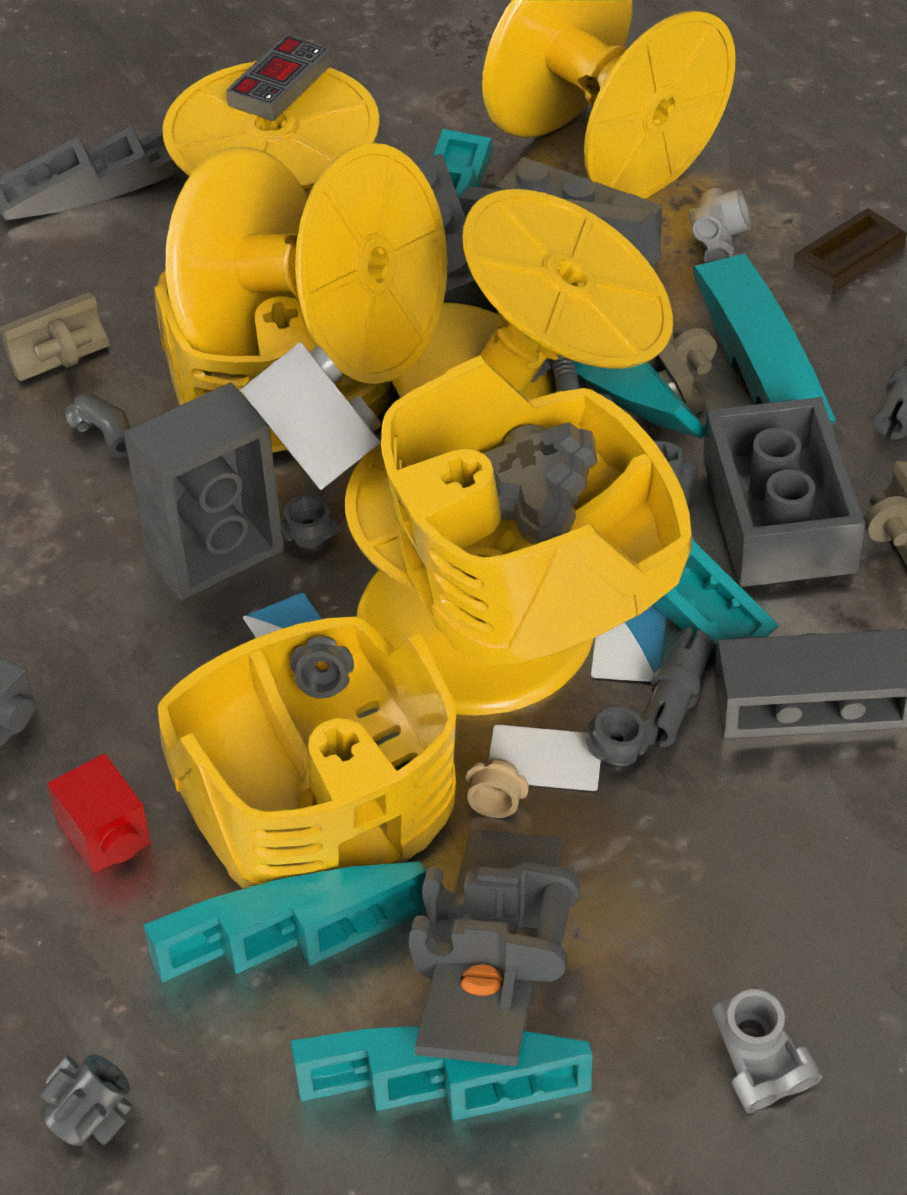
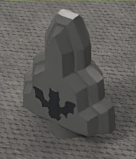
M571 423L548 429L533 424L519 426L505 437L502 446L483 454L490 459L493 467L501 509V519L515 520L521 536L535 545L570 532L576 518L574 505L578 502L579 494L587 487L589 469L598 462L596 441L592 431L580 430Z

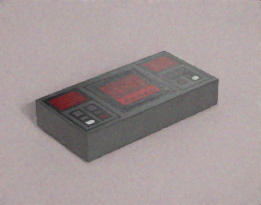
M285 34L226 90L228 106L271 121L276 120L332 65L331 48Z

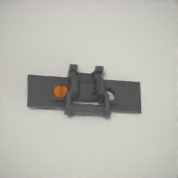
M470 830L454 893L446 890L443 886V872L441 869L431 867L427 870L422 888V897L428 918L425 916L415 917L409 935V949L415 970L432 980L415 1044V1055L518 1066L529 1007L534 997L535 981L553 982L558 980L564 974L567 962L566 952L562 948L569 908L577 902L581 886L579 879L574 873L567 869L558 868L562 849V837ZM517 928H537L535 938L517 935Z

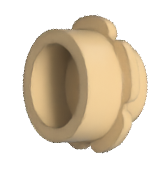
M490 759L484 763H476L468 769L465 777L466 781L469 782L466 787L469 805L477 813L489 818H505L514 814L518 808L520 798H525L529 790L527 779L519 775L517 768L512 763L503 759Z

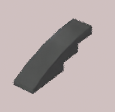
M130 126L89 149L85 147L78 135L0 177V213L5 220L58 213L121 196L157 183L182 170L174 163L166 150L163 140V128L140 140L133 127Z

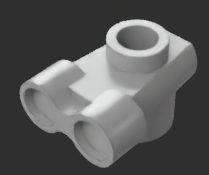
M718 188L707 190L701 196L699 207L689 210L693 234L703 243L705 248V263L734 256L732 235L751 230L748 206L740 189L727 193Z
M753 987L722 1000L713 1007L712 1013L737 1072V1076L731 1081V1084L746 1113L757 1112L785 1096L803 1092L816 1085L823 1078L808 1047L797 1048L785 1030L784 1009L778 999L772 994L759 990L758 987ZM741 1029H754L761 1037L749 1036L742 1032Z

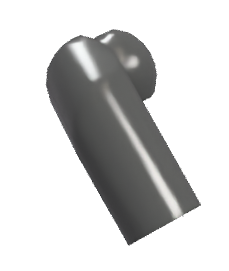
M92 393L75 396V403L69 405L65 410V418L72 428L77 426L79 432H86L94 424L102 430L110 454L116 458L127 457L124 431L131 427L125 412Z

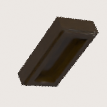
M867 208L794 254L793 268L832 294L903 249L906 243L907 232Z

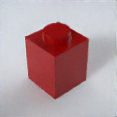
M105 753L47 783L58 825L93 874L112 864L127 861L140 849L151 844L142 802Z

